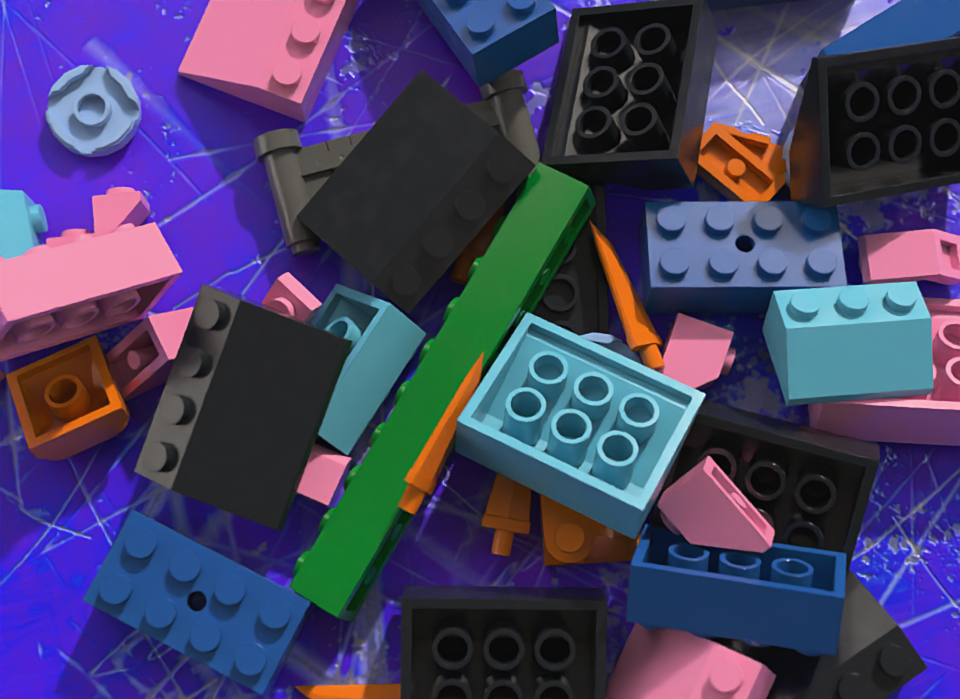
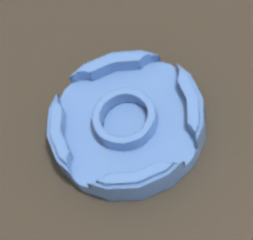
M81 65L72 69L59 78L52 86L48 95L49 103L47 105L48 111L46 110V121L55 138L73 153L86 157L107 156L122 149L137 132L141 121V101L130 80L118 70L107 66L103 68L94 67L93 65Z

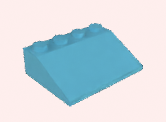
M526 312L457 419L455 452L635 540L659 495L706 394Z

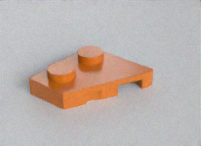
M714 122L702 135L696 173L731 202L770 201L786 183L783 173L787 172L785 166L786 159L782 160L784 146L770 143L771 137L757 133L745 134L738 131L735 127Z

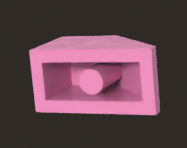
M194 307L147 316L105 355L124 401L130 400L167 381Z
M678 313L670 326L661 352L666 367L658 372L698 391L710 386L719 378L720 374L727 376L731 369L736 349L729 346L734 332Z
M707 456L667 488L657 504L661 510L659 512L660 517L666 527L675 535L682 534L690 544L764 553L772 546L775 530L710 456Z

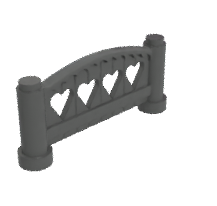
M511 69L479 88L483 101L466 106L498 131L537 166L539 162H542V156L524 98L528 87L523 71ZM293 128L269 131L259 135L252 141L257 161L265 165L287 249H291L293 257L311 255L320 250L318 242L321 241V238L296 216L368 131L302 147L298 130ZM535 166V167L533 168V170L529 173L530 175H532V173L534 172L536 166Z

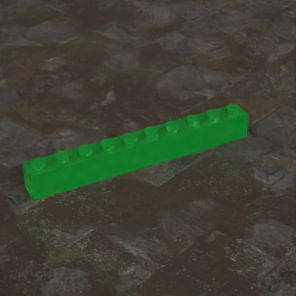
M539 162L532 175L528 174L518 186L516 192L517 200L508 216L503 215L496 223L492 233L493 241L484 256L477 257L468 273V284L460 297L452 299L447 306L443 316L444 324L435 339H430L424 345L419 356V367L411 380L405 381L398 389L394 398L395 407L386 423H380L372 433L369 440L370 450L361 465H356L349 472L344 482L345 492L337 506L329 509L323 516L318 528L320 535L311 550L304 552L297 560L293 569L294 579L289 585L290 589L333 616L350 622L354 621L415 516L397 506L409 484L404 481L409 469H412L466 375L483 351L480 384L526 312L532 314L596 205L595 198L588 185ZM454 441V443H453V446H452V448H451V450H450V452H449V455H448L447 459L449 458L451 452L453 451V449H454V447H455V441Z

